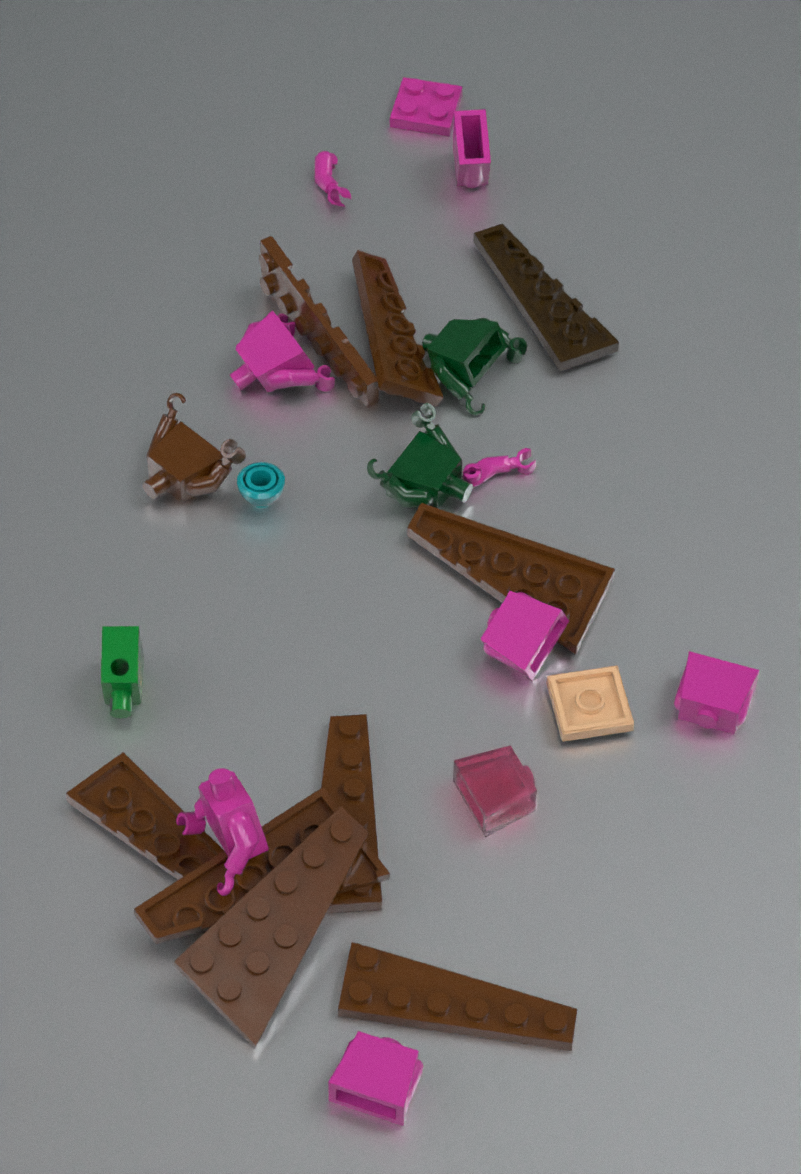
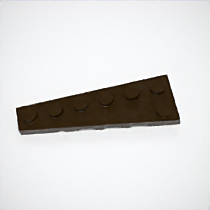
M503 224L474 233V244L560 372L618 352V340L595 317L591 318L583 310V304L576 297L572 299L563 290L564 285L557 278L553 280L544 271L545 266L535 256L531 255L529 250Z

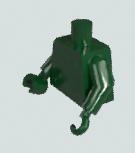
M487 318L474 320L453 319L447 323L438 335L426 334L422 341L424 351L428 353L431 360L430 366L434 374L459 401L462 398L466 401V410L474 416L483 414L486 406L482 403L480 411L472 409L471 401L474 397L469 393L471 388L478 383L506 348H508L506 358L514 364L521 362L522 356L525 355L527 350L526 340L521 337L510 339L508 337L509 333L500 328L498 322L490 321Z
M424 403L420 410L425 415V418L420 411L416 410L411 416V421L416 427H424L426 429L425 433L421 431L417 433L387 473L381 470L377 474L374 471L373 464L378 461L377 459H371L367 464L368 474L373 479H381L380 485L386 490V496L394 498L404 508H418L423 503L440 509L449 496L466 502L471 495L473 484L462 479L461 457L439 424L434 425L432 422L436 417L434 406L430 403Z

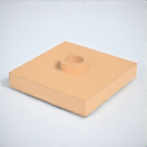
M618 665L547 676L546 684L562 742L634 730V721Z

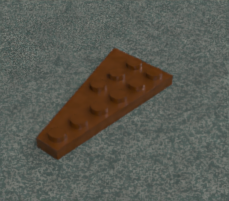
M423 503L420 504L407 527V536L501 603H503L509 591L515 593L523 592L542 603L562 609L569 622L557 642L575 655L615 578L614 568Z
M322 787L261 826L269 850L248 860L242 874L235 875L233 888L228 895L221 896L217 891L218 883L221 882L225 885L224 875L227 869L224 865L228 855L224 850L134 908L135 917L155 944L208 930L327 820L339 806L325 788ZM366 841L363 843L337 894L390 879V872Z
M342 806L174 961L173 965L254 1049L257 1047L262 1034L367 838L368 832Z

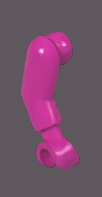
M328 151L319 152L315 157L314 181L328 194V201L331 204L345 207L340 201L339 194L351 199V194L348 189L338 186V182L332 177V170L335 169L334 165L338 163L337 156Z
M530 448L520 450L516 457L509 458L508 455L486 457L475 464L466 465L463 469L462 478L472 483L473 487H477L495 474L511 472V469H517L520 473L528 475L534 472L536 460L532 461L529 465L521 464V462L528 460L532 456Z

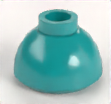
M267 462L252 463L239 472L237 477L238 490L247 502L257 508H266L281 496L285 486V476L282 470L274 464Z

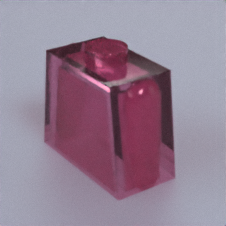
M511 745L454 760L453 782L485 838L536 811L537 789L534 776L527 765L523 766Z

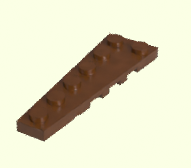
M269 236L260 240L261 255L258 256L262 278L259 281L263 292L277 302L281 313L288 315L295 322L298 333L301 336H306L312 343L316 354L320 357L323 356L327 360L334 375L341 377L346 382L353 397L359 398L367 408L379 403L378 381L372 370L349 342L340 327L332 328L330 318L321 302L316 305L314 304L309 293L310 287L304 279L297 281L290 271V269H293V264L275 239Z
M357 250L352 258V264L379 390L391 395L409 398L418 403H430L437 407L444 398L434 372L431 368L426 367L423 358L426 353L423 346L416 344L413 337L416 329L413 323L405 318L404 312L407 308L399 294V289L386 259Z
M367 714L330 716L321 788L324 787L339 807L342 806L368 832L365 841L378 857ZM381 882L336 894L327 913L382 910Z
M124 752L66 793L67 802L177 880L224 851L205 831L200 834L183 835L186 825H177L176 821L179 813L184 811Z
M351 942L338 1006V1017L572 1051L577 1009Z

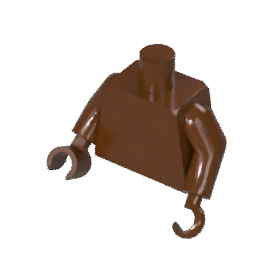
M173 393L167 399L169 412L162 415L150 443L146 457L150 478L142 486L145 493L152 499L158 498L167 491L178 501L185 502L196 496L215 493L232 471V463H242L246 458V453L241 447H237L238 443L233 439L225 440L220 450H218L180 421L178 423L179 420L175 418L178 410L173 407V400L178 397L182 404H185L186 399L180 393Z

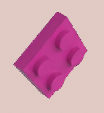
M403 77L390 116V127L450 137L454 125V111H458L463 86Z

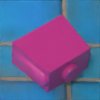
M486 109L454 111L453 153L457 186L477 188L480 185H488L491 157Z
M509 591L500 608L494 609L489 616L488 627L480 640L483 642V650L488 656L520 672L533 682L569 620L562 609L542 603L523 592L515 593Z
M689 651L688 660L674 700V706L679 710L678 719L698 724L703 728H713L735 734L738 726L744 724L752 698L756 692L759 670Z
M358 1031L355 1038L348 1043L339 1065L328 1081L329 1101L404 1127L409 1105L424 1069L422 1061L419 1060V1051L403 1046L397 1040L389 1037L378 1038Z

